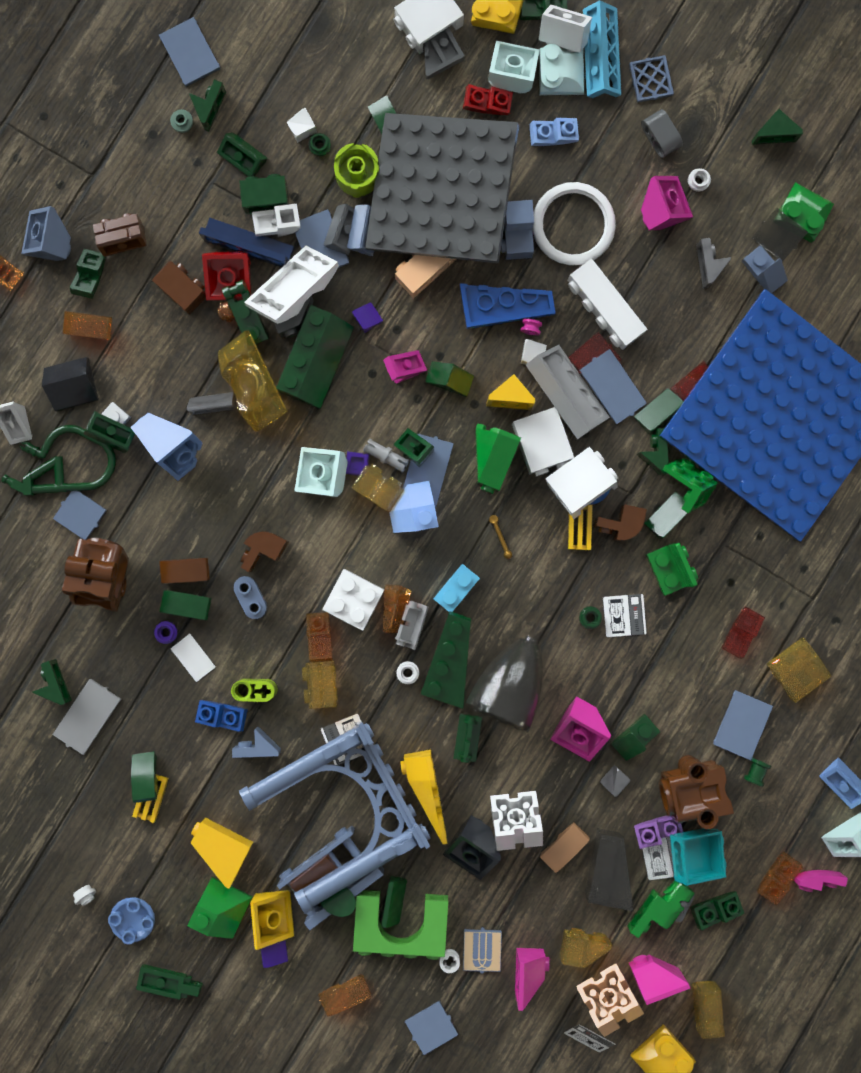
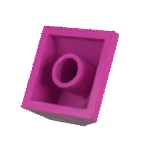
M654 176L650 179L641 208L643 222L649 231L662 230L693 218L678 176Z
M576 697L566 709L550 740L590 762L610 739L611 734L597 708Z
M516 948L515 997L518 1011L525 1009L545 980V971H549V957L545 956L544 949Z
M639 955L629 962L634 979L646 1005L690 989L689 983L678 967L652 955Z

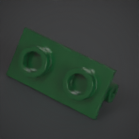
M460 714L453 759H458L464 763H469V761L476 762L482 717Z

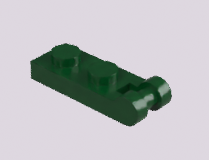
M244 280L236 282V285L233 287L227 286L222 288L223 295L228 301L247 347L270 339L259 313L250 309L244 303L251 297ZM241 294L243 300L237 302L235 295Z

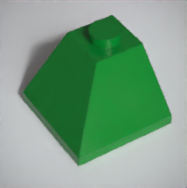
M212 877L187 926L207 936L233 939L253 896L233 886L227 888L220 880Z

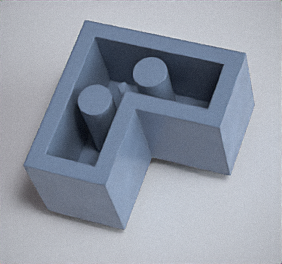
M533 200L509 201L507 204L503 230L504 239H502L501 253H505L506 260L532 258Z

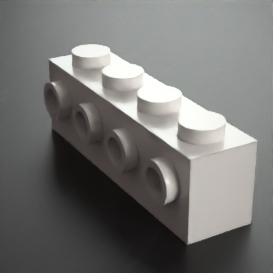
M592 258L570 274L567 280L570 290L575 295L578 294L583 300L584 308L588 312L592 311L597 317V324L601 329H606L611 335L609 338L614 346L620 347L623 350L646 332L647 328Z

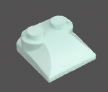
M496 41L489 71V83L493 87L518 93L529 92L534 81L539 49Z
M548 44L539 49L540 95H584L583 49L580 53L569 52L566 48H560L556 44Z
M301 447L295 491L338 497L343 491L346 476L347 459L345 453L335 450Z

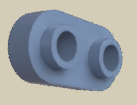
M248 576L238 578L234 583V592L245 614L251 619L263 617L267 612V603L256 581ZM244 583L249 586L247 592H243L241 589ZM254 603L259 607L257 612L251 610V606Z

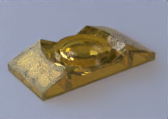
M249 330L244 331L218 351L221 375L232 387L236 395L237 410L255 432L260 431L287 413Z

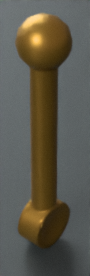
M492 515L489 518V522L494 525L504 550V557L510 559L512 558V552L508 550L498 526V517Z

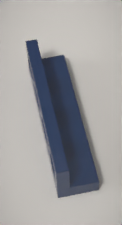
M209 218L206 228L201 227L199 230V235L205 242L232 251L248 252L249 257L279 267H283L291 260L295 249L292 245L265 236L256 237L253 232Z

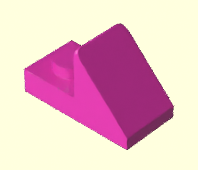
M419 350L388 356L383 360L391 380H394L396 384L427 371Z

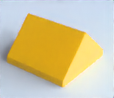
M512 375L489 395L486 406L531 410L535 404V398L519 379Z
M290 891L255 893L250 902L255 949L259 950L293 937L294 928Z

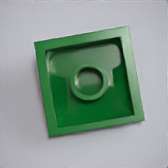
M795 182L773 222L812 243L823 229L834 203Z

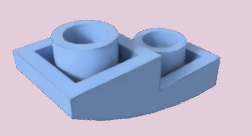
M556 118L554 121H532L529 124L531 146L561 145L579 141L577 118Z

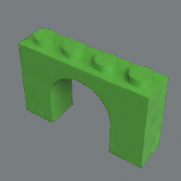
M363 890L357 894L353 952H358L360 955L381 953L385 957H392L394 954L404 955L406 958L426 956V958L431 960L445 957L448 895L425 894L422 926L412 936L397 938L388 934L381 926L379 920L380 891Z

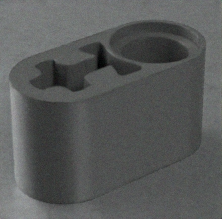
M663 109L641 121L646 137L661 158L683 146L679 132Z

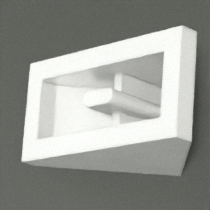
M15 402L0 405V427L9 444L12 445L31 440L32 434L25 406Z

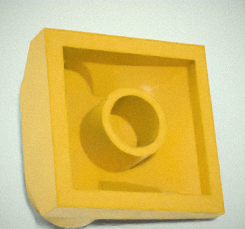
M476 0L472 6L471 24L472 26L514 34L524 0Z
M664 1024L630 1054L645 1073H691L696 1062L694 1057Z

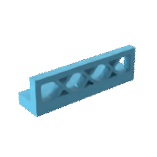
M599 0L583 9L584 15L592 17L588 43L585 46L587 96L594 98L606 93L618 97L621 95L617 8ZM606 13H609L610 22L606 17ZM607 34L611 39V44L607 39ZM608 55L612 61V66L608 61ZM609 77L613 83V87H610L609 85Z

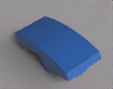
M200 700L195 722L241 732L244 730L248 709Z

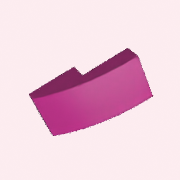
M812 870L795 874L792 880L799 885V889L813 892V889L822 891L823 885L831 888H837V885L846 887L848 878L836 871Z

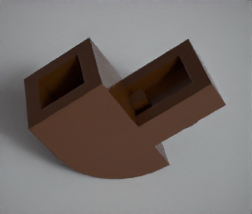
M626 504L621 505L618 521L597 517L595 518L594 527L599 528V532L612 535V531H614V541L631 539L641 531L647 509Z
M270 532L252 534L244 542L251 549L250 551L246 550L240 561L243 563L241 568L247 572H252L262 554L275 561H279L289 541Z

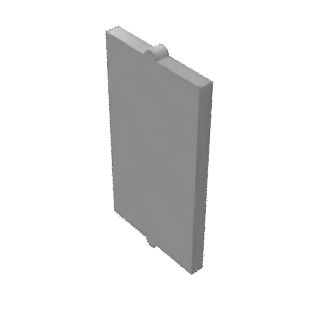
M89 679L53 735L66 743V747H72L82 755H85L121 698L110 692L108 687H103L94 680Z

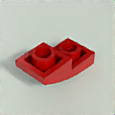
M468 84L465 91L463 109L486 114L509 115L513 92L493 86L489 90Z

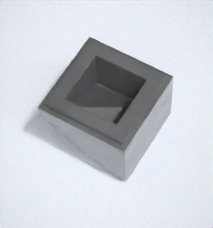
M614 765L600 782L613 796L617 797L629 784L630 779Z

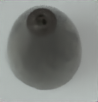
M525 636V639L519 638L501 651L480 675L465 704L474 706V710L509 726L513 725L515 729L528 733L536 715L542 689L543 660L541 647L537 645L538 641L532 637Z

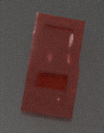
M746 606L743 607L721 648L740 659L744 658L752 639L757 636L765 617Z

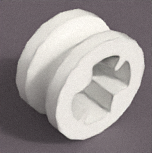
M447 949L445 950V957H440V967L446 973L456 972L460 966V957L455 950ZM449 956L453 957V961L456 960L455 963H451V966H447L446 961L443 962V960H448Z

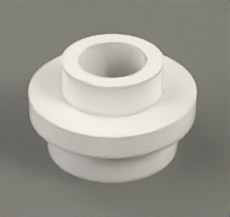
M700 168L693 170L688 177L690 188L698 192L707 189L711 182L709 173ZM695 178H700L702 183L698 184Z
M403 662L397 669V677L404 684H412L419 677V669L413 662ZM407 668L412 670L410 677L404 675V670Z
M86 885L73 894L75 905L81 904L84 906L94 899L95 888Z

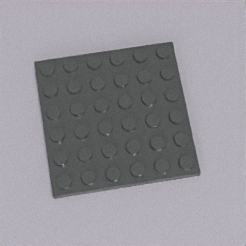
M385 113L378 158L379 170L374 185L365 248L371 251L499 263L519 131L518 122Z

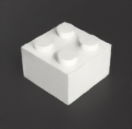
M343 569L322 610L363 631L385 589Z

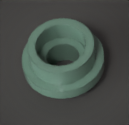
M181 109L172 114L170 122L175 131L185 133L191 129L193 118L188 111ZM185 118L183 123H178V119Z

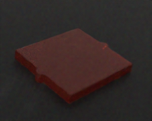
M599 332L568 357L578 369L579 374H581L579 370L592 362V358L599 357L609 349L619 362L622 360L613 350L612 344H608Z

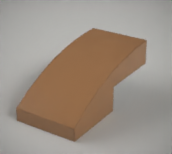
M573 822L558 835L556 841L541 852L540 858L557 873L588 843L590 838Z

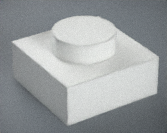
M114 402L102 413V415L123 425L131 418Z

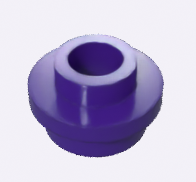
M169 621L159 623L154 630L155 638L163 644L173 642L178 633L176 626ZM165 628L170 630V635L168 637L163 635V630Z

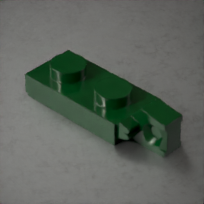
M143 964L140 968L136 989L180 1000L181 998H187L188 995L198 997L203 983L191 980L192 976Z

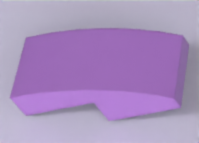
M667 815L634 825L640 849L661 845V838L683 832L681 823H677L672 817Z

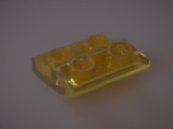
M803 637L767 663L775 679L782 684L790 699L795 703L831 677L819 656Z

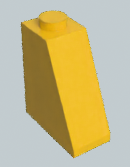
M205 818L201 823L197 822L191 832V835L194 836L191 844L223 885L230 888L253 841Z

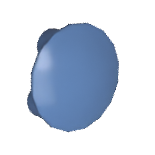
M136 897L125 898L112 908L111 914L108 917V923L113 933L123 943L132 944L133 942L145 939L152 932L155 924V914L151 906L144 900Z

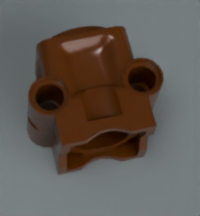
M100 538L77 540L73 556H68L65 563L66 576L62 587V592L69 595L70 602L73 605L84 607L95 605L105 610L118 612L120 600L126 591L127 580L125 574L129 563V558L123 547L115 542Z
M685 755L679 759L678 769L661 772L662 779L659 780V790L667 816L672 817L677 823L695 820L702 828L712 829L717 825L718 817L734 814L732 803L725 792L727 780L725 769L721 765H716L715 761L701 762L691 755Z

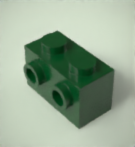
M271 174L267 178L250 176L245 178V180H239L242 208L245 214L273 210L274 206L289 205L285 176Z

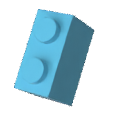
M461 564L433 599L447 611L453 612L480 578L465 565Z

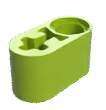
M241 679L233 684L231 694L237 701L267 702L277 694V685L270 679ZM240 684L248 687L249 691L246 696L238 692ZM265 685H267V689H271L267 696H265L263 691L254 693L255 689H262Z

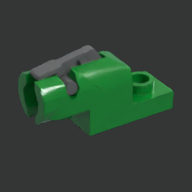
M675 880L663 891L664 896L653 889L627 927L633 935L639 938L641 934H645L649 930L651 920L665 929L671 927L675 921L682 922L695 897V892L687 885Z

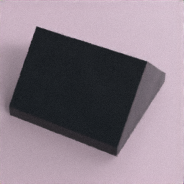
M88 357L44 368L42 387L54 411L99 400Z

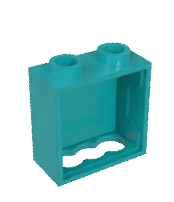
M702 828L670 835L675 881L688 886L726 877L722 831L713 828Z

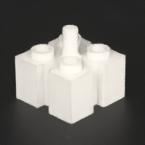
M536 791L518 793V798L509 799V794L490 796L497 851L515 849L516 843H524V848L543 846V830Z

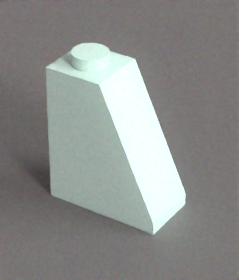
M861 812L821 837L833 857H861Z

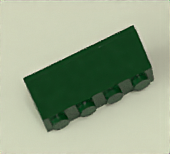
M310 305L276 389L279 393L321 409L354 326L330 312Z

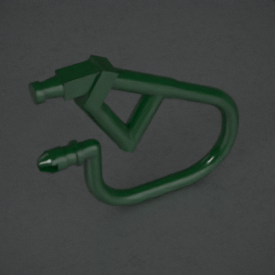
M64 425L56 428L47 436L41 450L40 447H35L29 442H21L26 446L24 448L20 445V448L33 457L37 456L44 459L57 437L64 433L78 434L101 446L107 454V468L98 480L87 483H64L63 456H55L23 476V482L10 478L6 474L2 477L1 482L8 484L11 488L23 493L25 496H35V494L94 490L106 484L111 478L116 466V456L112 447L84 435L85 429L75 425ZM54 468L55 484L34 485L35 479Z

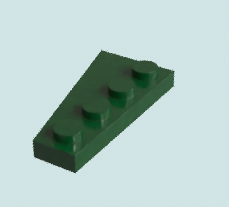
M449 611L421 695L463 709L471 618Z

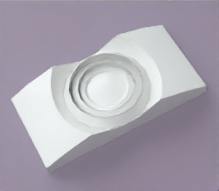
M305 246L244 303L250 309L277 324L287 321L299 314L305 301L312 294L325 289L334 276L339 264L324 254Z

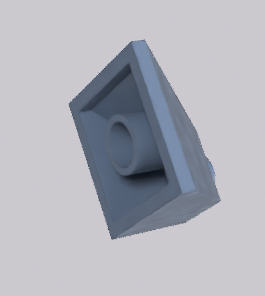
M49 206L29 211L21 254L54 261L67 259L71 251V237L54 207Z

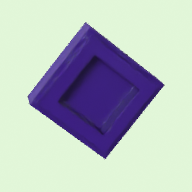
M347 451L346 474L367 477L370 454Z

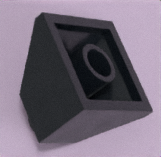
M473 815L462 824L443 853L445 857L479 880L501 860L491 828Z

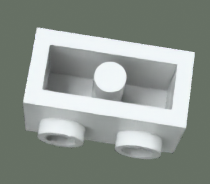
M550 5L542 14L539 40L546 42L547 45L556 44L559 47L566 48L569 52L580 53L588 43L592 17Z

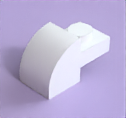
M297 204L274 206L273 210L252 212L256 237L275 234L281 237L292 234L300 229Z

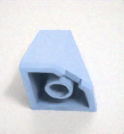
M429 481L407 485L389 511L393 533L413 532L439 527Z

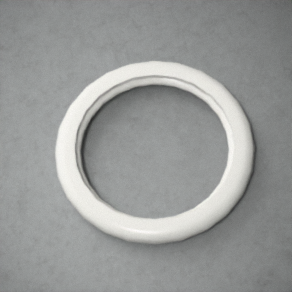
M570 182L557 185L540 198L534 209L532 232L535 241L549 258L559 263L583 265L591 258L594 261L609 248L614 238L616 220L612 205L606 196L588 184ZM568 193L583 194L593 199L602 210L605 220V228L600 241L594 248L581 254H567L557 250L549 243L543 230V218L548 206L556 198Z

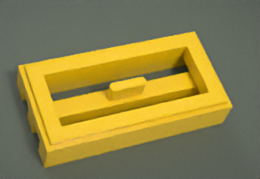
M587 505L580 510L581 515L578 516L577 545H573L574 519L569 514L568 549L591 550L592 505ZM583 510H587L586 545H582Z
M156 774L158 781L162 782L152 815L148 814L151 800L146 801L143 812H140L143 802L136 803L132 817H139L152 823L156 822L169 778Z

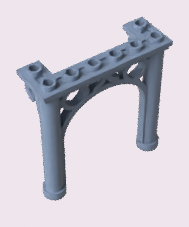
M357 722V726L251 787L248 788L246 786L239 790L246 807L251 811L258 807V805L314 773L337 771L353 778L367 793L374 811V831L368 846L354 859L294 893L304 914L312 911L315 905L397 856L410 851L416 845L426 849L430 847L427 841L431 839L430 835L422 824L418 825L413 817L417 816L412 805H406L402 798L406 794L401 785H395L391 778L395 774L389 763L384 765L380 758L384 754L378 743L373 745L371 738L374 737V733L367 723ZM362 744L365 751L356 747ZM347 753L344 767L328 764ZM356 753L363 755L367 763L365 771L361 773L350 770V758ZM373 764L382 783L375 784L370 782L369 779L364 781L361 777H366L370 773ZM371 789L378 790L376 793V798ZM386 791H388L397 809L384 807L381 811L379 810V806H382V796ZM387 812L394 813L399 821V825L394 831H387L381 827L382 817ZM405 822L408 829L402 832ZM380 832L388 837H393L374 848Z

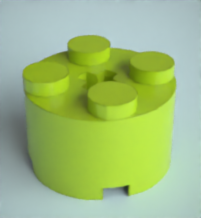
M352 143L345 145L337 152L334 162V172L339 187L345 193L355 198L371 193L374 190L379 170L377 155L369 146L364 144L354 145Z

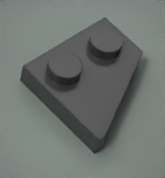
M449 27L424 43L425 74L427 80L465 59Z

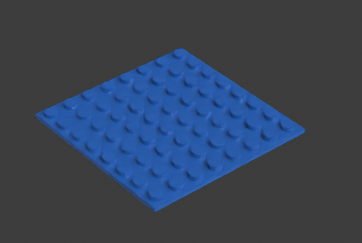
M764 289L662 431L660 437L801 542L861 457V363L767 289Z

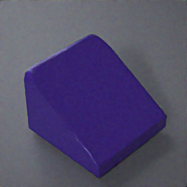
M371 302L352 311V315L364 333L383 322Z
M286 939L261 948L263 968L288 962Z

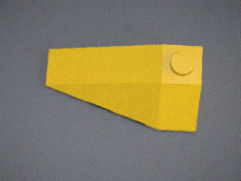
M431 750L404 754V761H400L402 774H407L408 782L442 844H447V835Z

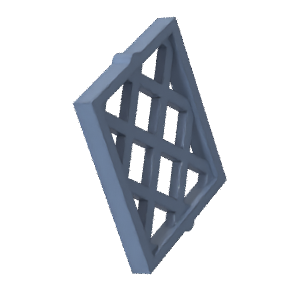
M665 55L629 63L637 103L673 96L674 93ZM661 61L658 67L652 65L651 62ZM645 64L643 70H640L636 65ZM662 65H664L665 72L660 70ZM648 67L655 70L652 76L645 73ZM635 71L639 73L637 79L635 76ZM657 72L664 76L661 82L654 79ZM642 75L649 79L646 85L639 82ZM666 79H667L668 87L665 86V85H663V83H664V81H665ZM651 81L658 85L655 91L648 88ZM638 86H640L641 88H643V90L641 91L640 94H639ZM660 87L667 91V93L657 94ZM645 90L652 94V96L642 97Z

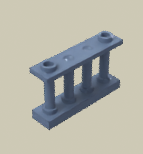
M351 826L348 829L343 827L335 833V839L295 869L291 870L289 868L279 876L281 878L277 884L279 890L286 884L289 885L294 878L326 854H329L338 867L342 866L332 852L341 843L344 844L353 858L360 855V850L350 838L354 833V827ZM382 866L347 886V888L355 897L383 876L384 868ZM315 905L313 910L307 913L308 916L304 924L311 930L331 914L322 905L320 907Z

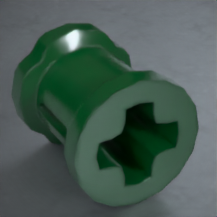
M752 757L751 761L753 763L748 775H745L744 779L763 787L766 772L772 766Z

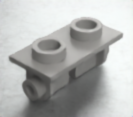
M409 601L408 605H405L406 608L402 620L406 621L405 625L400 624L395 639L397 640V645L416 650L429 607Z

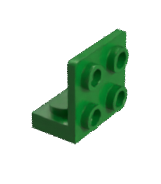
M680 458L665 465L663 470L690 488L683 498L685 503L681 508L689 514L706 504L718 482L713 479L710 473L700 471L694 467L695 464L692 461Z
M680 543L669 544L645 554L663 596L684 587H695L698 585L696 581L698 579L697 572L694 567H690L687 561L689 554L685 546H681Z

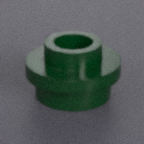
M322 133L314 134L308 143L311 153L316 156L326 155L331 148L330 139ZM318 143L324 144L320 149L316 147Z
M588 606L581 610L579 621L583 627L594 629L600 625L602 615L597 608ZM589 613L594 615V619L591 622H588L586 619Z

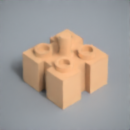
M617 964L600 972L603 977L595 982L593 978H590L576 986L584 1003L590 1009L589 1013L596 1027L604 1037L619 1029L618 1022L624 1018L629 1023L644 1014Z

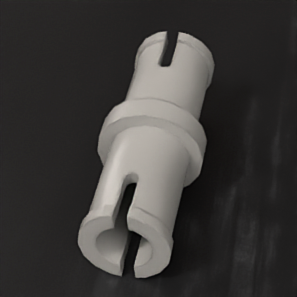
M372 439L368 440V445L366 444L363 449L365 453L367 452L378 458L382 464L387 463L400 470V472H404L405 467L409 463L408 459L394 453L390 447L385 448L372 441Z

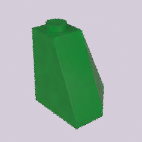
M477 424L475 429L477 482L482 486L481 490L491 494L494 491H500L522 437L494 427L486 430L485 425Z

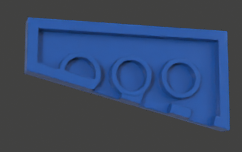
M460 283L467 329L555 315L552 291L511 289L510 287L496 288L486 285L472 286Z

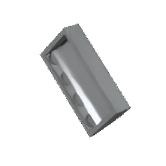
M560 345L537 355L526 364V367L577 439L610 418Z

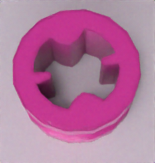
M523 319L524 327H521V332L529 335H540L539 327H542V322L533 319Z

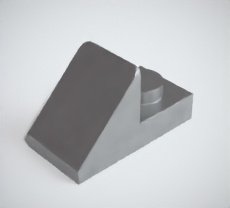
M710 238L701 239L696 245L703 289L708 288L731 259L729 257L714 260L716 250L714 244L711 245Z

